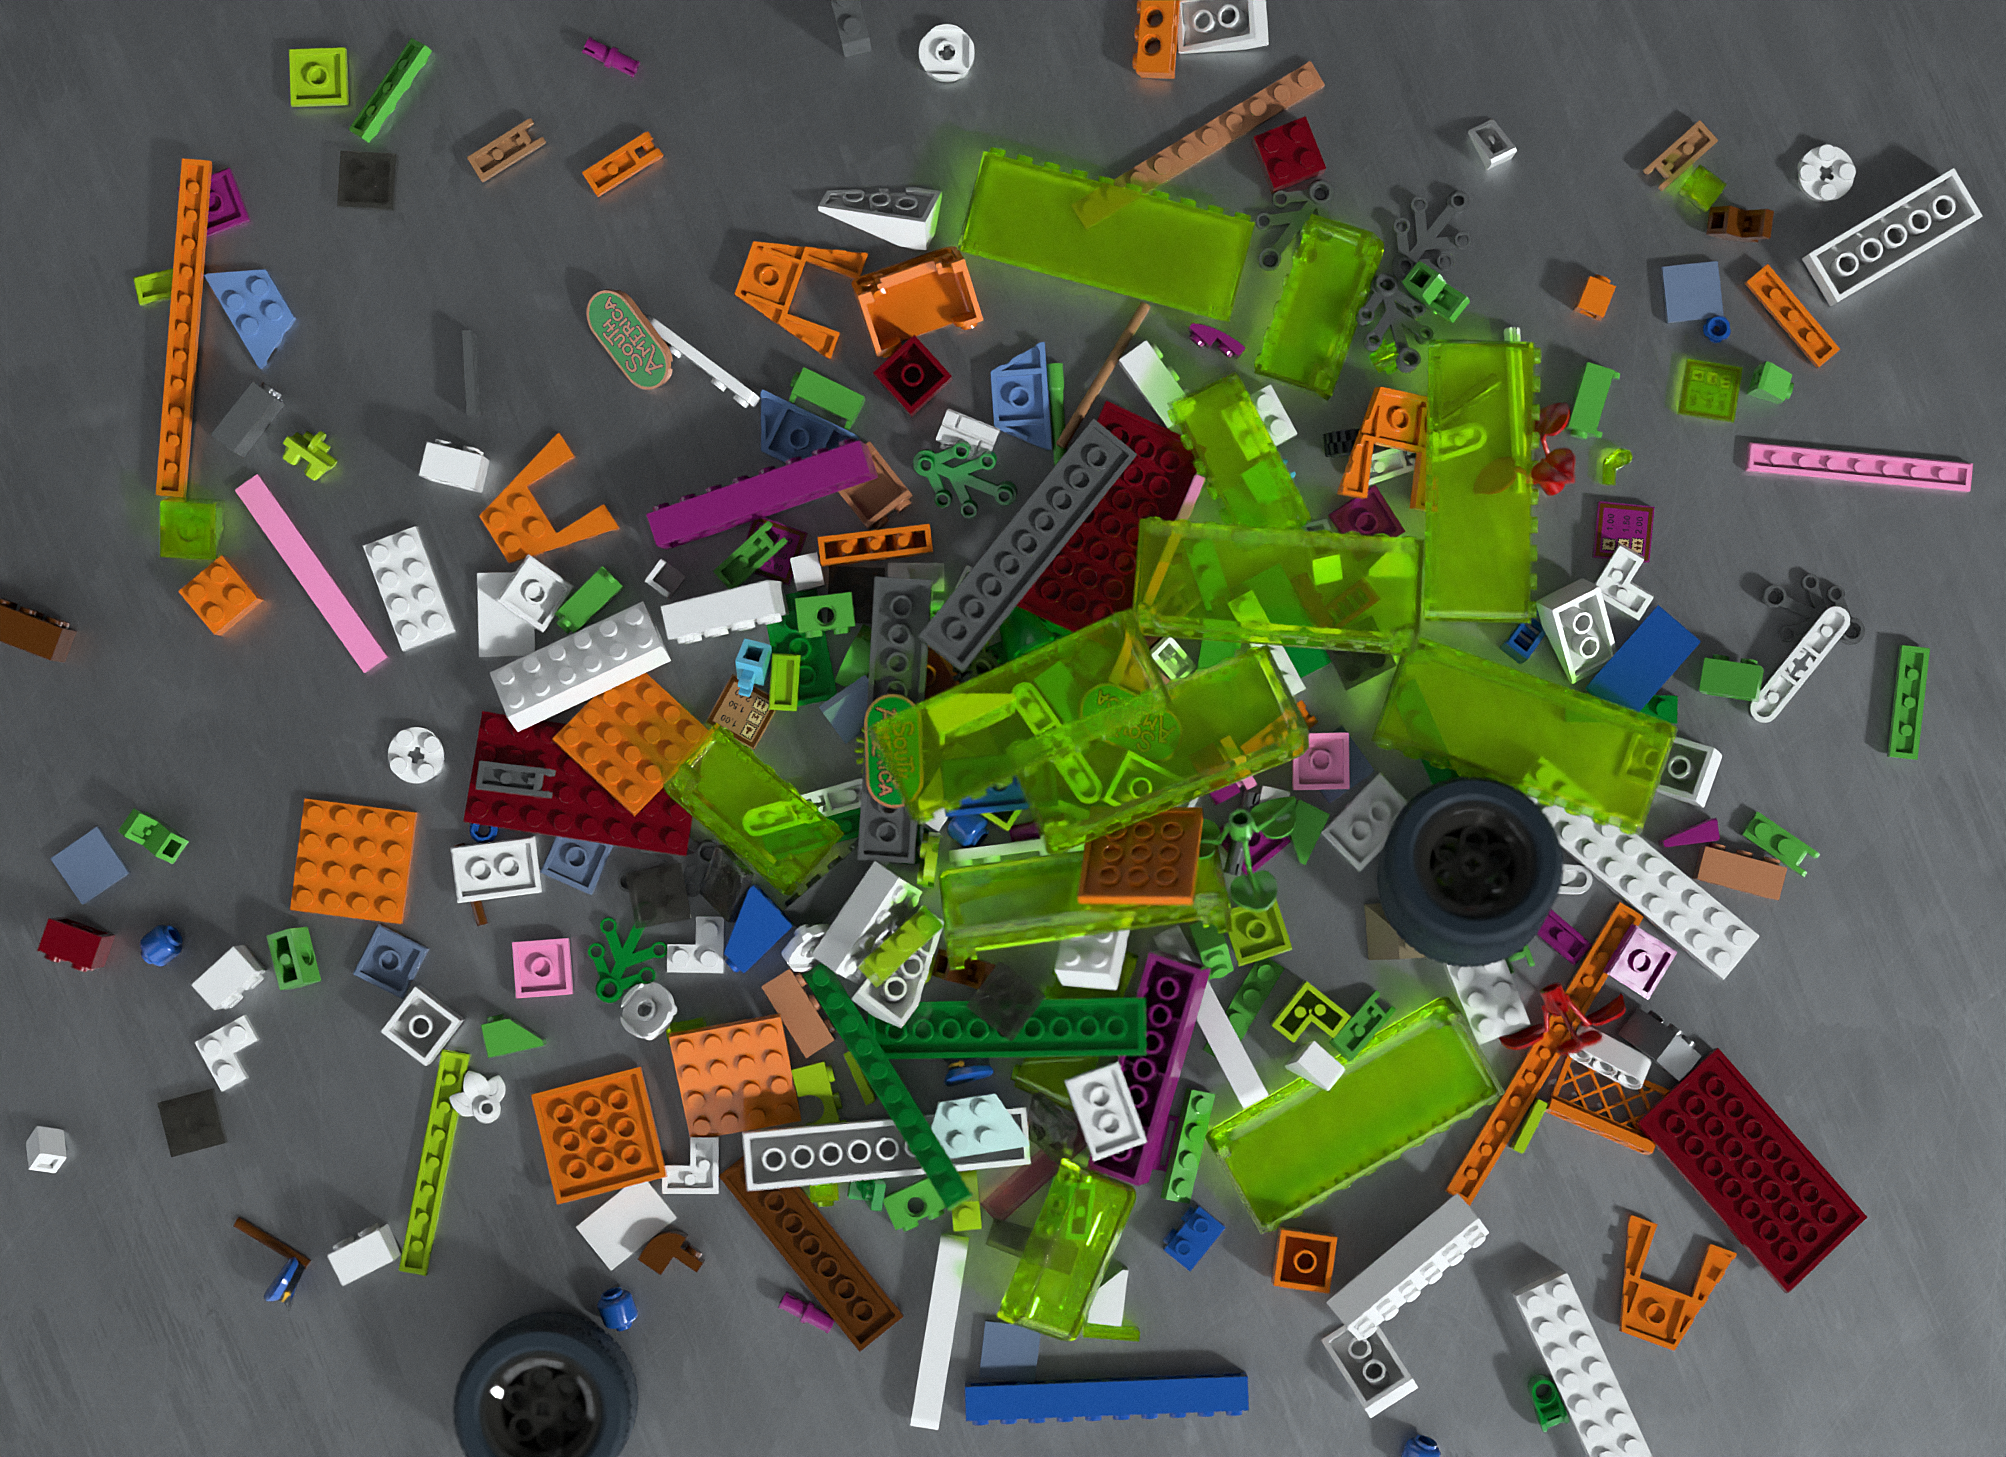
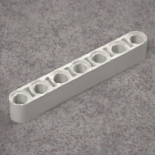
M1178 924L1152 936L1159 950L1198 963ZM1207 981L1196 1020L1243 1109L1269 1095L1211 985Z
M941 1233L910 1426L934 1430L939 1428L969 1237Z

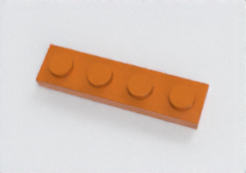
M1769 264L1765 265L1745 282V285L1816 368H1819L1840 350L1837 344Z

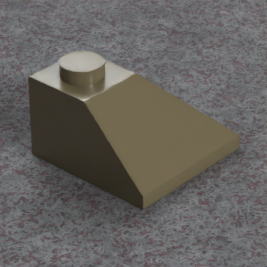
M1381 903L1364 904L1368 960L1426 958L1424 954L1415 951L1413 947L1411 948L1405 943V940L1400 938L1397 931L1390 925V921L1387 920Z

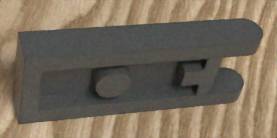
M479 761L476 789L552 799V792L542 791L544 775L555 776L556 770Z

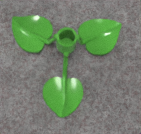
M1295 796L1263 802L1255 806L1250 813L1244 809L1233 811L1229 816V823H1225V829L1221 835L1219 827L1213 821L1203 819L1198 860L1211 857L1215 852V845L1222 844L1228 832H1230L1234 840L1243 844L1248 875L1236 877L1230 885V894L1233 901L1243 908L1253 911H1264L1274 903L1277 897V882L1270 872L1262 870L1253 874L1248 839L1252 836L1253 831L1255 833L1262 831L1263 835L1270 839L1283 838L1289 835L1296 825Z

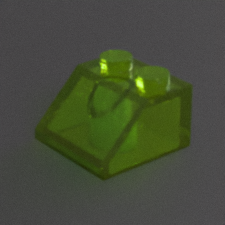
M168 497L160 501V557L216 560L225 528V500Z

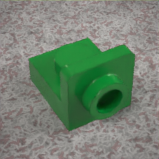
M882 1178L849 1181L847 1196L849 1199L865 1200L872 1211H882L886 1183Z

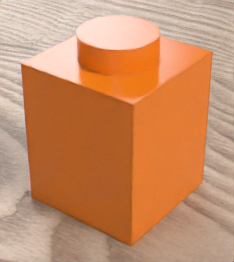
M1595 274L1594 277L1589 276L1585 280L1573 311L1600 321L1604 318L1616 286L1610 284L1611 280L1602 275Z

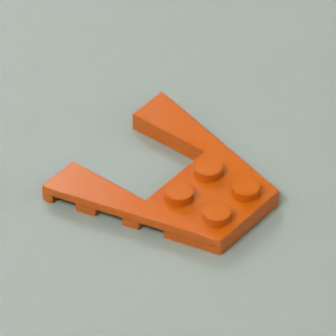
M753 241L734 295L830 360L840 332L788 314L789 307L806 262L848 278L856 279L861 276L868 253Z
M1375 387L1337 494L1360 499L1367 498L1373 445L1375 444L1416 453L1409 509L1439 513L1440 509L1439 506H1436L1435 491L1438 490L1437 478L1433 477L1432 460H1435L1434 449H1431L1429 436L1432 433L1429 397L1385 387Z
M557 433L479 515L509 564L524 560L528 554L533 557L620 528L605 504L597 507L558 533L553 528L528 487L575 458L560 433Z
M1629 1215L1619 1331L1675 1351L1692 1325L1693 1319L1701 1307L1705 1305L1708 1296L1716 1284L1720 1282L1725 1274V1270L1731 1261L1735 1259L1737 1253L1708 1243L1691 1295L1679 1293L1640 1278L1658 1224Z

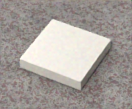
M528 554L496 602L539 632L544 633L554 618L555 613L561 608L575 586Z

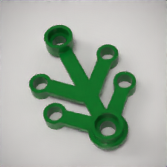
M960 440L954 446L937 453L930 449H923L917 452L913 459V467L919 475L928 478L936 494L934 502L939 508H947L952 501V494L950 491L945 490L939 474L949 478L962 504L960 512L967 519L975 517L978 512V504L972 500L965 485L994 496L995 500L1001 505H1010L1017 497V487L1011 481H1002L997 485L970 474L981 468L990 470L995 466L997 456L992 451H984L981 456L954 467L944 464V462L955 457L958 459L968 457L971 446L965 440ZM963 446L966 448L967 452L960 453L957 450V447ZM988 456L993 460V463L987 464L983 458ZM922 461H929L931 463V467H924L922 465ZM1000 492H1007L1009 494V498H1002ZM939 496H946L948 498V501H940ZM965 506H972L974 512H967Z
M644 901L636 905L634 909L636 921L623 948L616 931L618 927L616 920L607 917L600 923V929L606 935L615 960V965L610 974L604 959L606 953L604 945L593 943L588 948V955L593 959L600 977L595 988L596 994L603 1002H616L622 997L624 989L641 983L649 984L656 979V971L652 967H644L638 974L621 979L627 967L652 958H663L667 955V944L662 941L655 942L651 947L633 953L646 925L653 922L657 916V908L651 902ZM644 907H648L651 910V915L648 918H644L641 915V910ZM608 920L614 924L612 931L604 929V923ZM658 944L664 947L665 951L662 955H657L654 951L655 946ZM594 946H599L602 950L599 957L592 954ZM645 970L652 972L653 976L649 981L642 977V973ZM608 983L615 986L613 994H608L605 991V986Z

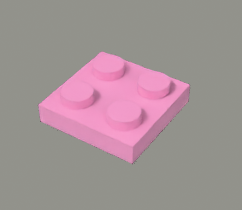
M1348 732L1291 733L1292 790L1350 789Z
M569 938L512 942L516 999L574 994Z

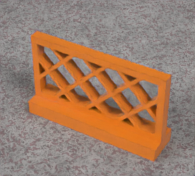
M1566 1055L1550 1098L1546 1101L1548 1107L1545 1112L1641 1154H1653L1656 1145L1644 1133L1640 1132L1635 1124V1120L1640 1119L1644 1114L1634 1117L1628 1102L1641 1097L1648 1111L1651 1107L1646 1094L1655 1091L1665 1095L1670 1090L1644 1080L1642 1086L1649 1088V1090L1644 1092L1641 1087L1638 1089L1639 1094L1626 1099L1620 1084L1614 1080V1083L1600 1088L1594 1075L1596 1071L1587 1066L1588 1072L1574 1077L1570 1068L1572 1058ZM1568 1073L1570 1079L1564 1081L1565 1076ZM1589 1074L1595 1090L1582 1095L1576 1079ZM1569 1082L1572 1083L1577 1094V1098L1570 1101L1558 1097L1562 1085ZM1615 1086L1621 1101L1608 1106L1602 1090ZM1597 1093L1603 1109L1593 1112L1587 1108L1584 1098ZM1579 1100L1581 1106H1579V1105H1577V1104H1575V1103H1573V1102H1576V1101ZM1623 1104L1629 1120L1619 1123L1614 1121L1609 1109ZM1605 1111L1607 1117L1602 1116V1115H1600L1599 1113H1602V1112ZM1631 1122L1633 1128L1626 1126V1124Z

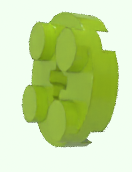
M929 831V833H923L920 858H925V860L920 859L917 885H922L924 888H934L941 834L939 832Z

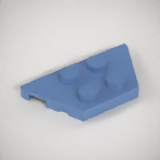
M266 269L208 273L204 275L258 368H264L274 349L283 340V335L296 320L269 272Z
M1040 342L1023 354H1019L1004 365H1000L990 371L994 427L999 428L1000 431L1044 450L1052 451L1045 342Z
M762 389L761 451L785 463V461L801 456L802 460L812 457V452L821 448L828 447L829 450L838 448V443L846 439L855 438V441L859 440L860 437Z

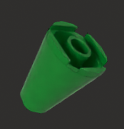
M1017 606L1014 607L999 626L1007 663L1014 674L1016 670H1019L1020 674H1027L1050 663L1048 657L1053 653L1057 656L1061 650L1059 640L1036 615Z

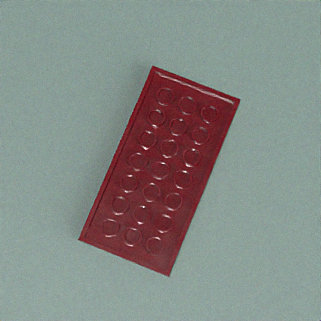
M1105 401L1096 421L1137 455L1016 606L1107 649L1118 652L1194 475H1196L1208 447L1109 401Z
M482 711L463 822L687 857L705 746L633 816L553 741V737L566 724L541 721L517 732L507 718V715ZM479 761L556 770L555 776L544 775L542 791L552 792V799L477 790L476 782Z
M1714 1048L1681 1082H1678L1635 1122L1784 1293H1789L1867 1218L1865 1213L1719 1048Z

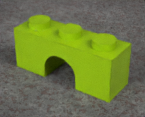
M924 905L864 959L858 968L878 988L916 951L920 950L944 925Z
M823 1060L791 1070L798 1098L814 1095L824 1105L822 1117L818 1120L807 1122L805 1126L847 1122L846 1119H840L838 1109H842L843 1106L839 1092H833L831 1082L836 1081L832 1065L827 1066L826 1061Z

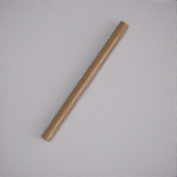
M1141 302L1057 440L1056 445L1060 448L1066 449L1150 310L1151 307L1148 304Z

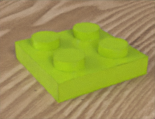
M345 47L289 49L292 107L349 105L347 49Z
M1276 899L1264 911H1253L1239 906L1221 912L1239 967L1292 950Z

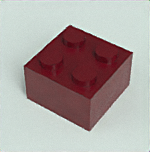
M1306 116L1253 136L1251 143L1271 194L1324 174L1326 166Z
M915 335L873 372V376L911 418L953 380L952 375Z
M65 917L48 918L37 951L45 953L44 958L57 963L68 961L72 963L71 968L82 972L94 971L96 968L105 966L115 935Z

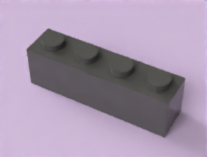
M859 838L848 847L851 852L842 859L840 856H837L827 865L830 871L822 878L817 874L805 884L809 888L801 896L796 892L784 903L787 908L783 913L797 928L805 924L809 925V927L821 924L851 897L874 863V861L858 860ZM876 861V862H878L879 864L883 865L884 867H886L887 865H889V864L891 863V862Z

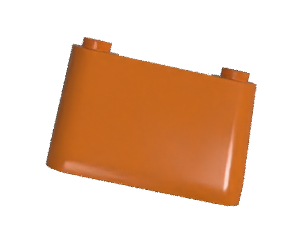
M955 246L937 249L862 275L851 282L877 357H890L902 346L901 341L907 340L913 335L918 336L950 324L961 327L962 330H968L977 326L978 322L984 321L965 259Z

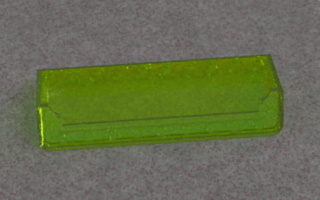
M990 147L989 152L983 151L959 238L958 251L1230 322L1255 222L1250 221L1251 215L1236 211L1234 217L1223 214L1224 208L1209 204L1206 210L1196 207L1197 201L1181 197L1180 202L1169 200L1170 194L1157 190H1153L1152 195L1142 193L1143 187L1126 183L1125 188L1114 185L1115 179L1100 175L1098 181L1087 178L1088 172L1073 168L1070 174L1060 171L1061 165L1047 161L1044 162V166L1033 164L1034 158L1017 154L1016 159L1006 157L1005 150Z
M1429 340L1424 619L1430 624H1532V618L1537 617V601H1532V590H1537V573H1532L1533 562L1538 560V545H1533V533H1538V516H1533V506L1539 503V490L1534 488L1531 470L1539 463V460H1534V449H1539L1540 434L1535 432V421H1540V404H1535V393H1540L1541 389L1540 376H1536V364H1541V348L1536 347L1535 342Z
M1159 517L1140 519L1132 631L1144 636L1410 655L1415 653L1420 635L1425 540L1417 539L1414 536L1393 538L1386 534L1366 536L1358 532L1340 534L1332 533L1330 530L1325 529L1313 532L1304 531L1298 527L1286 530L1276 529L1270 525L1248 527L1242 523L1219 525V523L1214 521L1193 523L1186 519H1177L1175 521H1166Z
M1126 609L866 728L912 822L918 821L921 825L935 819V812L945 809L947 813L961 807L960 801L970 797L973 801L987 795L986 789L996 785L999 789L1013 783L1012 777L1022 773L1025 777L1039 770L1038 765L1048 761L1049 765L1063 760L1065 758L1063 753L1074 749L1075 753L1087 749L1091 746L1089 741L1099 737L1101 741L1116 735L1115 729L1125 725L1126 729L1132 728L1142 723L1141 717L1147 714H1151L1152 717L1158 716L1168 711L1166 706L1173 703L1132 609Z
M1409 635L1402 650L1371 741L1376 742V745L1382 749L1391 750L1393 748L1399 750L1408 758H1421L1430 761L1429 763L1436 768L1445 769L1447 767L1456 770V773L1462 777L1491 778L1494 781L1504 782V784L1515 787L1514 789L1516 790L1519 789L1525 793V796L1538 799L1537 801L1542 805L1549 807L1555 805L1564 808L1565 812L1570 815H1584L1592 818V821L1596 824L1603 826L1609 824L1618 827L1619 831L1624 834L1640 835L1678 729L1671 723L1439 642L1417 635Z
M1264 645L1262 647H1252L1244 654L1234 658L1227 657L1212 667L1200 668L1184 678L1172 679L1166 685L1159 688L1147 689L1141 695L1134 698L1122 699L1114 706L1104 710H1094L1088 716L1079 720H1069L1054 730H1044L1034 738L1014 742L1005 749V752L1047 854L1055 855L1298 758L1309 749V729L1268 645Z
M1215 845V852L1211 857L1198 859L1193 905L1079 904L1077 896L1084 851L1062 852L1057 855L1043 857L1033 856L1028 859L1005 860L992 864H976L963 868H948L939 875L938 879L950 971L964 969V960L967 957L971 956V960L977 959L976 951L1197 920H1202L1203 928L1209 927V923L1214 924L1217 927L1218 934L1232 932L1231 906L1218 845Z
M1449 997L1437 998L1376 1033L1350 1062L1341 1054L1336 1056L1334 1059L1344 1067L1345 1071L1329 1091L1300 1077L1215 1126L1206 1134L1205 1139L1261 1235L1265 1232L1276 1230L1282 1222L1289 1218L1300 1216L1305 1209L1313 1204H1320L1326 1201L1332 1193L1347 1189L1358 1178L1373 1174L1379 1166L1386 1162L1397 1160L1403 1152L1412 1147L1421 1146L1426 1142L1427 1138L1436 1133L1439 1134L1447 1131L1453 1123L1460 1119L1471 1117L1476 1110L1484 1105L1495 1103L1500 1096L1505 1094L1464 1016Z

